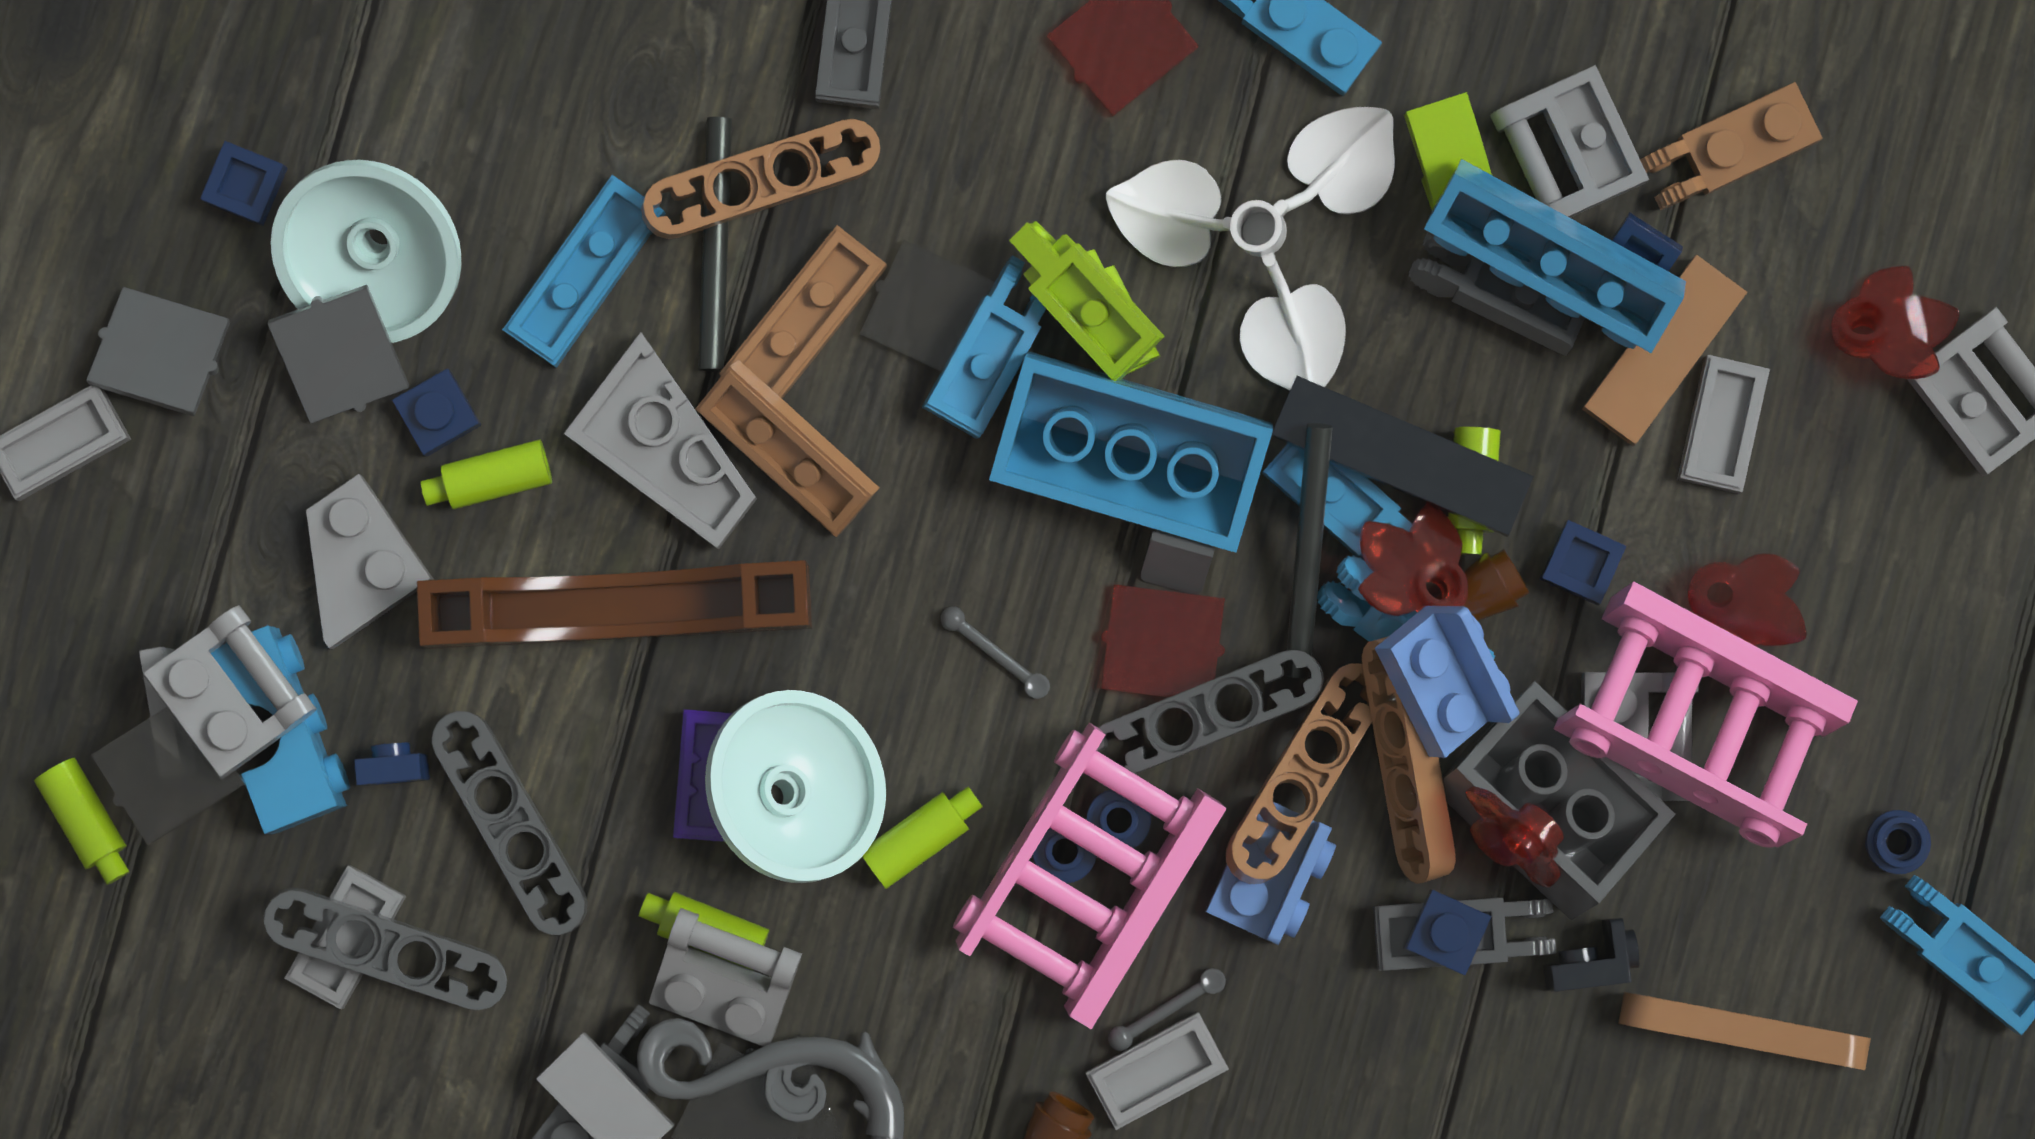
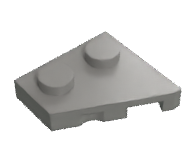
M356 475L306 510L323 641L328 648H336L416 593L417 581L434 580L362 475Z

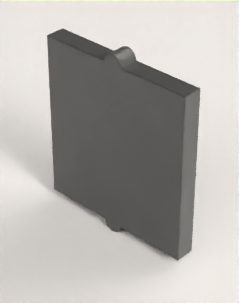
M367 284L325 300L320 296H315L312 298L311 305L268 320L267 324L310 424L352 408L357 412H362L366 408V403L409 388L408 380Z
M123 287L108 326L101 328L98 332L101 344L87 377L88 385L195 417L210 375L214 376L219 371L216 359L230 321L228 318Z

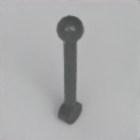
M950 606L942 611L940 621L945 629L959 631L1025 684V691L1030 697L1039 699L1048 694L1050 683L1046 676L1030 673L966 622L964 612L960 608Z
M1215 968L1206 969L1201 973L1199 982L1131 1025L1127 1027H1114L1108 1034L1109 1045L1116 1051L1127 1050L1131 1046L1133 1038L1206 992L1216 994L1223 990L1226 984L1224 974Z

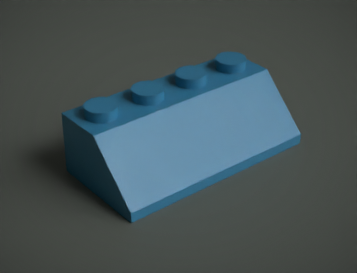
M1028 352L1022 364L989 480L1236 553L1273 432V423L1125 379L1113 381L1107 374Z

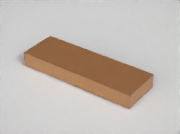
M837 225L728 361L719 375L722 376L729 366L739 359L783 399L885 271L887 264Z
M1698 255L1691 259L1679 276V278L1686 281L1684 299L1652 353L1639 346H1636L1635 349L1627 347L1582 407L1583 411L1631 446L1636 445L1747 294L1746 290Z
M739 359L729 366L695 409L835 537L846 529L880 489L879 486Z

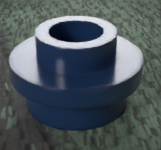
M1110 789L1101 793L1093 800L1087 813V821L1130 847L1136 848L1144 841L1149 832L1151 816L1149 812ZM1118 807L1127 810L1131 816L1130 827L1122 833H1115L1110 830L1106 822L1108 813Z
M1892 810L1882 813L1872 821L1866 832L1865 847L1870 860L1879 869L1892 874H1906L1916 870L1925 862L1931 848V837L1927 826L1918 816L1904 810ZM1893 830L1903 832L1907 839L1905 850L1897 855L1890 852L1886 845L1887 836Z
M1049 828L1033 853L1035 864L1065 883H1072L1085 877L1092 869L1096 856L1075 843L1077 847L1076 858L1068 864L1057 862L1052 855L1053 845L1058 840L1067 838Z

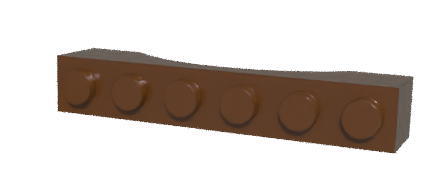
M806 560L744 563L621 574L480 577L417 581L420 646L429 649L812 629L809 565Z

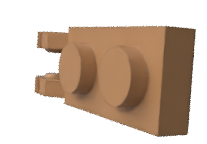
M1796 82L1681 135L1677 142L1645 156L1640 161L1648 174L1659 172L1670 166L1672 162L1686 156L1696 176L1682 183L1677 182L1662 189L1661 193L1654 197L1660 210L1701 192L1704 195L1710 194L1820 142L1823 137Z

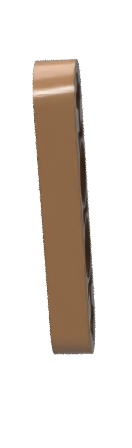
M856 119L841 120L664 178L653 184L643 199L641 207L643 221L647 228L659 237L666 239L680 238L856 180L867 174L877 162L880 153L879 137L874 129L864 121ZM842 134H849L853 142L863 141L865 143L866 150L858 157L859 165L852 166L848 157H841L829 161L825 167L831 175L821 177L820 158L810 143L819 141L821 154L838 148L842 143ZM784 152H794L802 156L808 164L809 173L806 181L798 186L782 184L777 180L773 171L775 158ZM723 172H736L745 178L749 187L748 198L745 202L737 206H728L716 198L713 183L715 178ZM697 180L701 181L702 199L712 215L702 217L701 205L698 204L682 211L680 224L672 225L668 216L657 218L654 209L660 206L662 193L670 192L674 201L693 197L696 193L690 183Z
M1384 637L1370 641L1365 645L1362 653V668L1397 860L1406 877L1410 881L1420 884L1449 875L1452 872L1456 861L1455 847L1439 757L1428 756L1375 650V647L1387 638Z
M1362 664L1345 665L1333 673L1324 683L1322 691L1313 701L1231 836L1226 848V863L1231 873L1239 880L1248 884H1262L1271 880L1286 866L1372 723ZM1354 680L1359 682L1363 686L1360 696L1367 704L1359 702L1348 711L1342 722L1330 717L1338 711L1346 696L1343 689L1339 688V684L1347 687ZM1322 708L1329 716L1321 714ZM1346 726H1351V727H1353L1352 733L1349 731V729H1348ZM1322 730L1329 733L1335 739L1338 752L1333 762L1320 764L1308 756L1305 750V740L1309 732ZM1291 783L1302 790L1306 806L1301 815L1288 817L1276 809L1273 803V792L1277 785ZM1258 814H1260L1261 817H1262L1267 823L1261 822V821H1257L1256 818H1257ZM1268 825L1281 831L1289 832L1290 836L1286 839L1284 834L1279 831L1267 845L1264 854L1272 860L1271 864L1262 862L1256 868H1253L1246 863L1249 858V852L1242 846L1243 842L1250 845L1263 835Z
M1624 992L1618 1023L1861 1070L1866 1069L1871 1038L1628 992Z

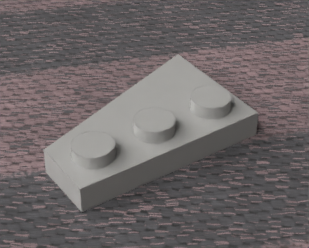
M640 332L564 434L706 541L720 549L757 498L644 335Z

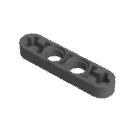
M1297 650L1280 652L1101 725L1098 728L1102 730L1105 737L1096 751L1104 750L1108 746L1106 736L1114 732L1118 740H1129L1141 735L1134 726V722L1144 718L1147 738L1158 751V755L1147 759L1146 746L1129 751L1125 755L1127 765L1124 768L1134 774H1138L1308 705L1322 691L1324 681L1322 668L1317 660L1306 652ZM1288 661H1293L1294 665L1299 669L1307 667L1310 669L1312 678L1303 683L1305 694L1295 697L1291 689H1283L1273 693L1270 696L1276 702L1277 707L1265 711L1263 692L1251 676L1263 670L1264 682L1270 683L1285 675L1283 664ZM1232 684H1239L1248 689L1253 700L1252 710L1249 715L1243 720L1236 722L1223 718L1216 704L1220 691ZM1168 709H1183L1192 718V735L1182 745H1169L1162 740L1158 733L1157 725L1159 718Z
M456 711L445 715L438 721L433 731L432 745L435 754L529 919L538 930L550 935H562L574 931L582 924L587 914L588 901L585 892L492 729L482 717L472 712ZM456 723H459L463 729H472L474 727L477 729L479 737L475 738L471 743L479 760L484 761L492 753L497 761L495 766H489L476 771L466 782L461 776L460 771L472 768L471 763L462 751L450 753L446 745L454 738L451 727ZM493 776L504 779L510 785L512 791V800L508 808L498 814H490L484 811L479 806L476 798L479 785L485 779ZM522 832H531L537 835L544 847V854L540 863L531 869H521L515 866L508 854V847L512 838ZM554 863L561 875L548 879L551 886L558 895L570 893L575 902L568 907L567 912L570 920L564 924L557 917L545 919L542 915L541 909L548 904V898L540 885L528 893L523 884L524 880L542 876Z
M291 887L280 890L271 897L266 905L264 915L266 932L274 942L285 948L467 1009L483 1010L490 1008L500 1001L506 991L507 976L504 966L495 955L486 950L306 889ZM293 900L305 904V916L320 922L323 921L324 909L337 912L327 927L326 946L319 947L311 944L316 939L318 931L304 926H298L294 935L282 932L283 921L274 917L278 908L289 909ZM353 920L368 924L374 933V943L370 950L364 955L357 957L346 955L338 948L336 943V935L340 927L346 922ZM414 941L430 945L435 953V964L431 971L420 977H412L403 973L397 962L398 954L402 947ZM451 950L459 953L453 965L466 971H474L478 962L487 964V974L491 979L495 980L493 988H481L477 997L467 994V983L448 975L447 988L436 986L435 983L440 979L445 970L446 951Z

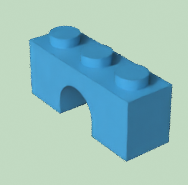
M269 625L252 631L253 635L297 694H303L297 672L304 670L305 667L293 636L289 634L282 637L279 628ZM227 642L211 653L250 707L260 706L272 715L277 712V709ZM314 694L308 695V698L317 710L305 721L280 738L279 747L275 755L267 763L242 773L264 834H277L347 806L342 792L350 789L349 780L339 756L336 753L330 756L327 755L319 732L327 730V723L322 708Z

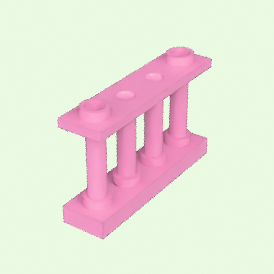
M1634 581L1612 596L1602 620L1617 627L1618 633L1622 638L1591 709L1582 704L1577 705L1557 719L1554 730L1569 737L1570 744L1579 752L1595 758L1607 757L1739 827L1740 835L1751 843L1762 847L1778 848L1802 836L1807 823L1784 812L1783 809L1814 736L1824 737L1848 724L1858 701ZM1653 646L1672 656L1678 668L1646 739L1614 722V719L1645 648ZM1709 676L1730 687V693L1734 697L1705 766L1701 768L1670 750L1701 678ZM1766 706L1786 717L1785 721L1789 725V729L1761 796L1758 798L1727 782V779L1757 707Z
M1089 722L1082 734L1072 730L1063 742L1054 759V763L1059 765L1061 769L982 898L980 899L975 895L969 897L959 912L953 928L960 932L955 940L958 949L966 955L971 956L977 944L983 938L1064 987L1062 993L1069 997L1064 1005L1068 1015L1092 1029L1227 808L1198 788L1190 800L1184 796L1177 800L1096 750L1104 739L1105 734L1101 729ZM1082 773L1165 822L1163 829L1170 834L1157 855L1151 851H1148L1145 855L1063 806ZM1049 828L1131 877L1130 884L1136 887L1124 909L1118 906H1114L1111 910L1029 861ZM1015 883L1098 932L1096 939L1101 941L1102 945L1090 964L1083 960L1078 965L995 916Z

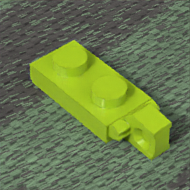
M1034 221L1033 223L1027 222L1009 240L1032 265L1023 274L1031 284L1028 288L1030 292L1111 380L1120 381L1165 337L1079 243L1076 244L1067 234H1063L1056 241L1037 221Z

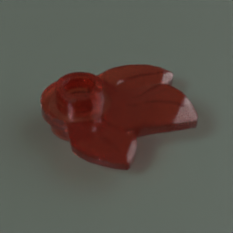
M1909 266L1890 267L1870 275L1864 281L1859 296L1848 300L1835 312L1831 324V334L1834 343L1842 352L1856 358H1870L1887 375L1904 379L1926 378L1938 373L1940 370L1938 358L1932 348L1945 340L1958 322L1960 312L1957 308L1942 301L1913 295L1914 281L1911 268ZM1859 326H1867L1874 333L1858 334L1853 332V330Z
M1427 503L1417 514L1409 532L1403 528L1380 522L1368 521L1363 524L1360 534L1361 553L1373 573L1362 581L1358 590L1371 606L1385 614L1400 616L1411 612L1418 613L1425 606L1465 605L1468 597V582L1464 571L1458 565L1462 551V541L1456 528L1439 508ZM1426 582H1433L1439 586L1442 591L1441 600H1437L1428 592Z
M1767 553L1755 554L1736 566L1726 562L1710 563L1700 568L1690 580L1688 601L1693 613L1756 647L1757 644L1764 646L1793 644L1803 641L1807 636L1805 622L1800 609L1785 594L1797 580L1800 569L1781 556ZM1722 582L1731 587L1732 594L1726 602L1715 603L1708 598V590L1715 583Z
M1479 787L1468 788L1465 792L1466 797L1481 816L1470 828L1477 846L1491 860L1503 866L1519 865L1533 883L1547 888L1553 886L1561 876L1554 859L1558 856L1557 846L1564 839L1563 832L1554 819L1533 804L1526 803L1519 810H1513L1489 790Z

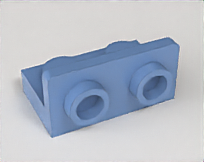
M1425 606L1375 647L1429 757L1446 758L1487 722L1510 723L1520 714L1510 694V684L1505 675L1498 669L1483 639L1484 633L1480 623L1471 614L1469 609L1464 606Z
M1273 802L1276 809L1285 816L1297 817L1301 815ZM1258 814V816H1257V818H1256L1257 821H1261V822L1267 823V822L1261 817V815ZM1313 820L1286 866L1275 877L1262 884H1248L1239 880L1231 873L1226 864L1205 912L1276 945H1279L1284 934L1294 938L1310 903L1300 899L1310 876L1321 880L1334 854L1336 844L1327 841L1332 827ZM1268 825L1263 835L1250 845L1243 842L1242 846L1249 852V858L1246 863L1253 868H1256L1262 862L1271 864L1272 860L1264 854L1267 845L1279 831L1284 834L1286 839L1290 836L1289 832L1281 831Z

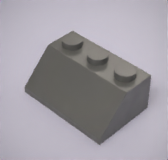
M1534 681L1514 700L1520 712L1519 716L1510 723L1492 722L1442 775L1447 804L1570 920H1573L1598 905L1676 814L1626 767L1607 757L1595 758L1585 755L1572 747L1569 737L1554 730L1557 719L1567 713V711Z

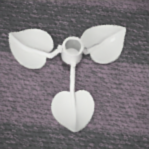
M1375 107L1342 109L1324 115L1303 128L1290 147L1287 162L1292 175L1300 182L1309 186L1299 194L1286 200L1277 201L1274 206L1265 201L1251 200L1240 205L1232 217L1214 219L1221 205L1220 189L1206 169L1186 160H1169L1152 165L1131 179L1110 188L1106 193L1109 210L1120 231L1137 250L1154 262L1170 267H1186L1199 263L1209 252L1211 244L1210 230L1219 232L1231 231L1234 241L1246 253L1262 257L1279 297L1262 298L1248 309L1240 327V343L1242 351L1253 369L1264 378L1289 391L1296 376H1300L1323 387L1329 383L1338 368L1343 354L1346 326L1340 305L1335 297L1324 287L1317 284H1309L1298 288L1290 294L1288 285L1274 255L1283 245L1287 234L1283 216L1287 212L1311 201L1317 194L1329 210L1339 214L1364 212L1375 206L1384 197L1392 182L1395 168L1393 116L1386 109Z

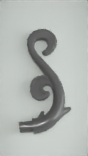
M679 1018L663 1020L651 1027L640 1041L637 1052L638 1072L646 1086L658 1096L668 1099L692 1100L712 1095L743 1081L766 1074L764 1079V1098L769 1109L782 1119L802 1122L813 1119L824 1108L827 1093L824 1083L817 1074L809 1075L807 1083L802 1088L794 1086L791 1081L792 1071L802 1066H820L842 1074L858 1088L864 1101L855 1100L853 1104L854 1108L867 1120L865 1134L871 1135V1139H903L905 1126L904 1105L899 1088L875 1051L871 1037L867 1032L861 1033L858 1047L846 1041L827 1037H796L770 1043L706 1076L690 1082L677 1081L669 1077L665 1072L664 1060L667 1053L677 1046H685L693 1050L698 1056L699 1064L702 1066H706L712 1060L710 1043L704 1033L694 1023Z

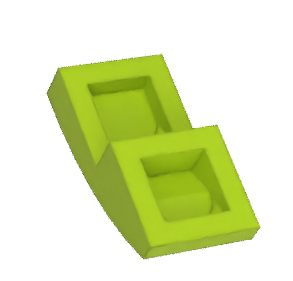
M1467 92L1406 111L1404 118L1424 175L1421 181L1431 210L1434 209L1461 159L1492 175Z

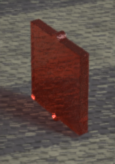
M1090 0L1047 35V38L1075 70L1074 80L1077 83L1085 82L1113 117L1199 47L1171 13L1172 3L1169 0Z
M1114 584L1109 630L1104 631L1101 635L1102 641L1107 643L1101 689L1169 698L1215 679L1217 658L1221 657L1225 652L1224 647L1219 644L1225 598Z

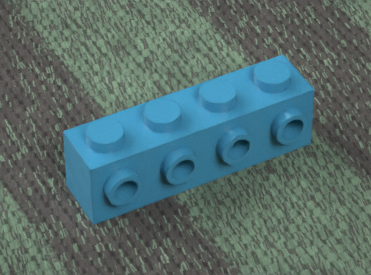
M1463 159L1460 160L1424 230L1434 234L1433 239L1445 249L1460 256L1470 254L1489 264L1490 271L1500 279L1517 287H1523L1524 284L1547 296L1545 298L1546 301L1555 309L1574 318H1579L1580 315L1602 326L1603 333L1609 338L1628 348L1635 349L1636 346H1639L1652 353L1684 299L1685 280Z

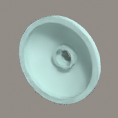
M346 160L318 168L293 187L284 198L274 219L271 234L273 265L283 290L297 309L311 305L312 298L315 296H320L325 300L367 284L390 340L394 343L417 335L434 323L446 309L456 291L461 272V249L457 231L451 217L439 199L424 184L393 166L368 160ZM369 230L382 232L387 239V244L376 243L371 238Z
M797 690L776 691L765 694L741 706L724 722L709 751L705 784L711 816L729 848L743 862L756 871L785 882H816L832 877L851 867L866 853L875 840L883 820L886 802V784L881 760L871 738L862 725L835 702L814 693ZM773 784L778 786L783 793L782 804L777 803L772 797L771 788Z

